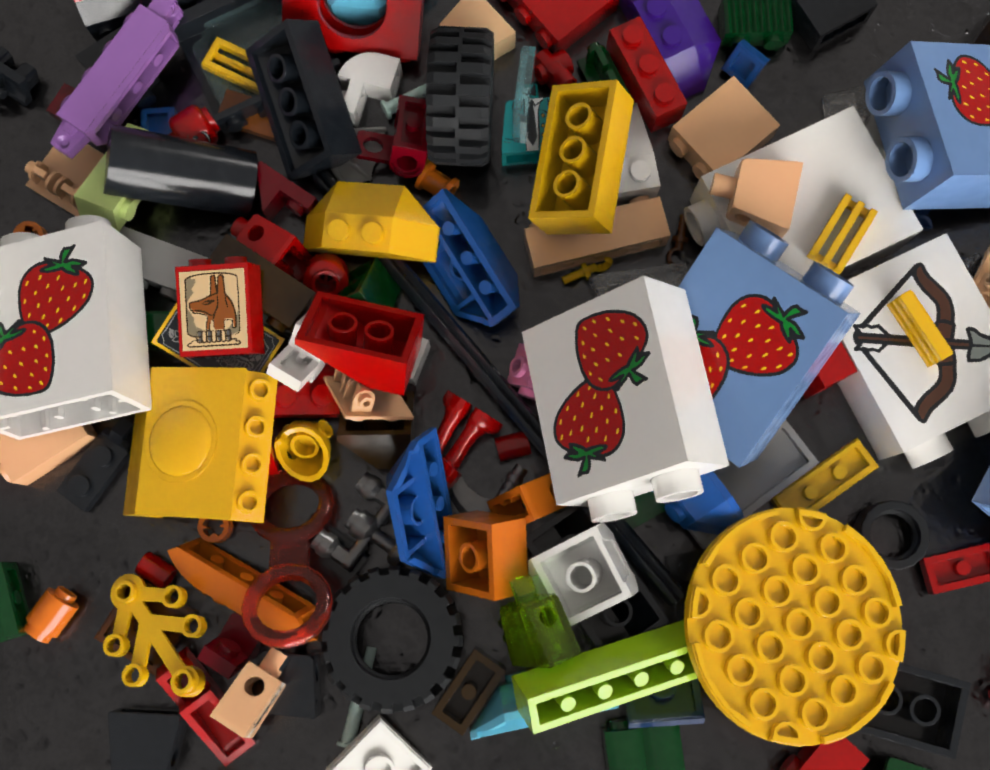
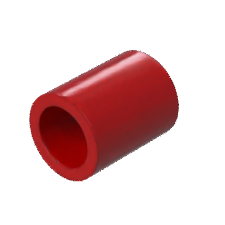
M522 431L494 438L500 462L531 454L528 438Z
M151 551L141 558L135 568L136 574L158 588L169 586L178 571L176 567Z

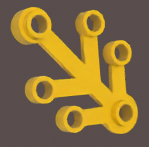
M135 574L120 576L113 583L110 592L111 601L117 608L113 634L105 638L103 651L111 657H122L127 654L130 649V641L127 636L133 615L139 625L131 664L127 665L122 671L121 678L123 683L128 687H141L148 681L149 671L147 665L152 644L172 675L170 680L172 691L180 697H195L199 695L204 689L206 682L204 672L196 666L185 665L164 631L182 633L190 638H200L207 630L206 619L195 614H189L185 617L152 614L145 602L163 603L166 607L179 609L187 602V591L183 587L169 585L166 588L147 587L145 581ZM129 586L130 594L127 598H125V591ZM177 590L178 599L175 603H172L171 595ZM196 619L198 628L192 633L190 631V624ZM117 639H119L120 647L115 652L113 649V644ZM135 669H137L139 672V677L137 681L134 682L132 680V673ZM186 674L188 684L185 688H182L181 679Z

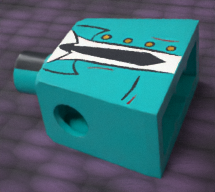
M536 83L520 84L518 86L519 100H509L505 104L501 148L502 166L535 164L539 161L550 97L539 98L538 85Z

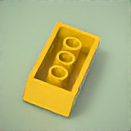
M617 79L552 85L528 219L547 235L612 234L634 99Z

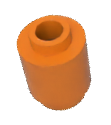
M58 586L56 589L48 587L26 616L27 623L23 627L24 631L42 643H49L52 638H57L79 609V605L75 602L77 596L63 586Z

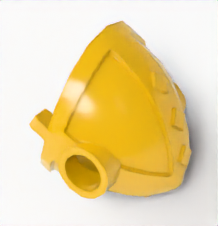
M323 419L318 422L302 420L286 424L276 436L274 442L276 458L281 466L292 477L300 481L313 482L320 479L327 471L330 461L331 443L329 438L333 435L332 426Z

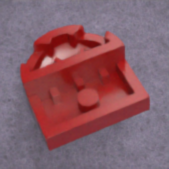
M326 363L317 378L312 383L308 381L299 392L278 381L274 418L338 417L340 409L323 379L324 376H334L335 368Z

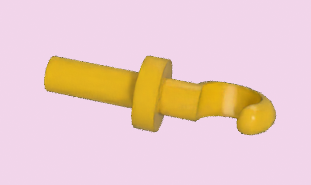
M604 257L606 262L598 265L593 263L588 266L584 262L580 264L581 269L562 276V281L565 285L584 276L586 280L591 279V273L606 271L612 266L613 260L611 257Z

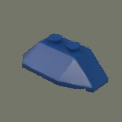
M441 189L422 206L440 227L436 263H422L455 316L493 327L520 307L518 274L482 217L447 189Z
M430 427L409 443L387 474L386 495L400 561L436 578L445 579L443 516L453 515L437 428Z
M712 471L700 475L704 489L702 494L680 501L664 503L667 515L672 521L679 523L683 529L719 535L728 526L744 518L743 511L731 493Z

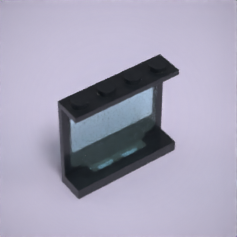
M205 0L183 10L184 17L181 18L182 20H179L180 23L174 32L213 111V117L223 134L243 130L242 127L248 125L246 118L257 113L261 118L266 117L267 114L260 94L257 95L204 70L201 63L216 36L243 49H248L282 22V0ZM221 49L218 50V53L251 68L249 62ZM329 52L338 78V73L342 68L338 58H335L333 53ZM215 60L212 61L213 63H216V64H218V65H220V66H222V67H224V68H226V69H228V70H231V71H233V72H235V73H237V74H239V75H241V76H243V77H246V78H248V79H250V80L256 82L255 79H253V78H251V77H249V76H247V75H245V74H242V73H240V72H238V71H236V70H234V69H232V68H230V67H227V66H225V65H223V64H221V63H219V62H217V61H215ZM227 89L252 97L218 113Z

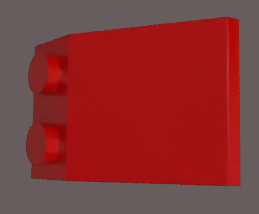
M317 291L295 337V345L367 388L404 396L421 348L424 314Z

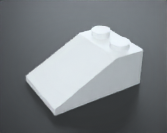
M637 103L633 105L616 206L629 204L631 199L638 196L648 195L649 198L657 197L661 187L654 151Z

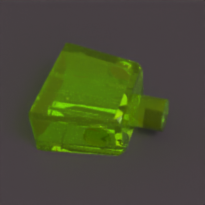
M531 574L509 581L515 601L501 606L499 612L512 665L552 668L581 654L579 644L559 597L555 593L537 594Z

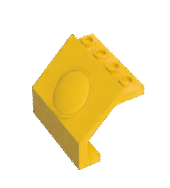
M151 367L152 410L135 414L123 515L149 518L181 517L264 523L278 380L266 373L248 371L247 368Z

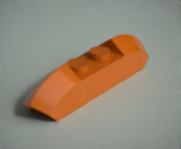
M201 537L167 550L177 570L195 589L205 596H210L214 602L225 605L256 624L265 633L289 642L304 643L318 640L322 619L317 606L210 542L203 540Z

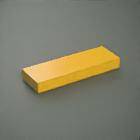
M857 437L814 466L770 499L775 508L801 507L818 511L877 469L879 465Z

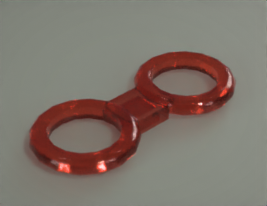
M286 470L279 471V474L268 477L266 500L273 492L283 486L292 484L304 485L318 495L317 511L311 519L300 526L292 528L277 527L269 523L265 517L264 523L250 522L260 537L270 541L269 569L257 576L245 591L241 606L243 624L252 638L267 647L281 649L303 645L320 634L330 619L334 602L329 583L320 572L309 567V539L321 532L331 519L334 507L332 489L323 477L313 482H305L292 477ZM288 580L301 581L311 586L316 593L317 603L314 613L307 622L298 628L287 631L273 630L261 622L258 615V607L261 598L268 589L277 583Z

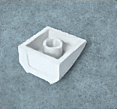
M600 523L528 560V570L532 576L536 588L535 591L537 594L550 593L551 606H554L552 610L557 623L559 622L558 626L563 630L634 596L639 591L635 574L631 571L613 532L605 523Z

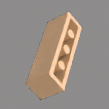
M643 195L631 199L629 204L616 206L612 234L547 235L534 223H531L529 228H524L523 239L534 278L579 267L584 262L588 265L604 261V257H611L613 259L666 246L671 234L660 196L649 198L648 195Z

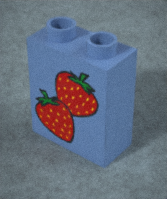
M910 41L864 81L866 106L870 113L874 115L886 153V171L889 177L894 180L903 210L990 208V45Z
M749 220L740 235L736 232L716 227L678 286L685 289L727 458L739 468L759 458L861 314L844 302L854 288L852 283L816 261L812 263L804 276L779 261L789 243L752 220Z

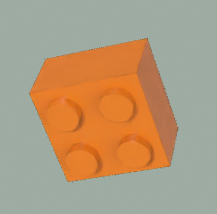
M479 510L443 516L447 590L492 601L529 593L523 578L524 575L529 574L525 517Z

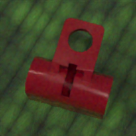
M399 94L394 122V136L365 130L358 131L357 138L362 153L356 156V158L389 164L390 169L396 175L412 178L422 173L428 155L426 142V100ZM367 141H375L381 144L383 149L380 152L373 153L366 150L363 144Z

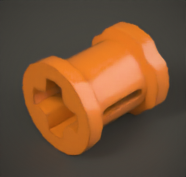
M429 162L418 176L415 188L419 191L424 189L433 196L441 189H447L454 195L459 187L460 180L449 178L436 169V164Z

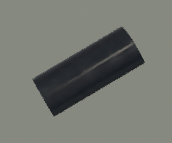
M110 124L103 194L248 217L252 208L257 183V153L248 149Z

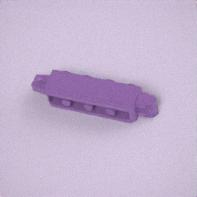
M152 0L147 8L139 4L135 11L125 18L122 28L113 40L105 44L102 54L94 65L83 73L81 82L72 94L63 99L60 109L56 113L62 122L50 142L55 149L73 159L89 142L96 146L108 143L110 124L121 126L180 47L174 30L180 23L179 20H182L181 18L184 17V12L178 5L177 0Z

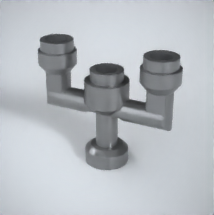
M366 472L355 486V490L366 500H375L382 506L375 516L366 510L362 512L357 508L349 517L344 526L349 529L348 534L356 539L348 550L339 543L338 537L332 532H327L325 529L320 531L310 545L320 557L331 558L348 572H351L366 552L369 541H372L388 553L387 562L396 566L400 561L396 541L379 529L380 526L386 525L391 518L386 488L379 477Z

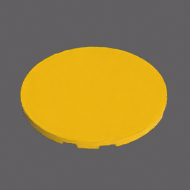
M801 507L764 510L748 515L728 526L710 543L700 557L688 585L685 600L684 631L687 650L696 676L706 694L715 706L740 728L764 740L789 746L801 747L830 744L844 739L865 726L884 706L895 687L893 681L899 662H903L906 630H902V618L899 607L902 606V601L897 585L890 570L875 548L848 524L844 525L827 516L826 513Z

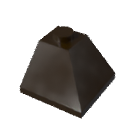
M405 391L404 396H402L414 416L413 420L391 422L365 419L363 421H353L345 419L341 413L337 441L376 469H391L409 443L415 439L414 391Z

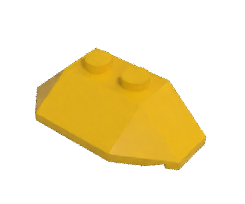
M337 181L307 215L303 246L308 252L436 263L440 227L405 186Z

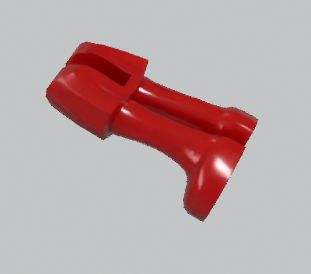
M447 390L442 399L445 413L437 430L441 454L458 424L468 415L473 407L469 402ZM477 407L474 408L464 430L445 457L442 456L448 491L462 476L458 469L473 443L485 433L497 434L503 424Z

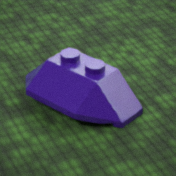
M619 0L618 5L627 21L638 16L642 18L685 99L688 100L703 93L721 39L699 0Z

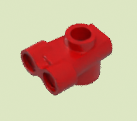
M543 49L535 55L533 74L540 85L547 84L549 89L552 90V85L577 83L576 78L572 75L574 73L572 60L564 49L551 53L548 49Z

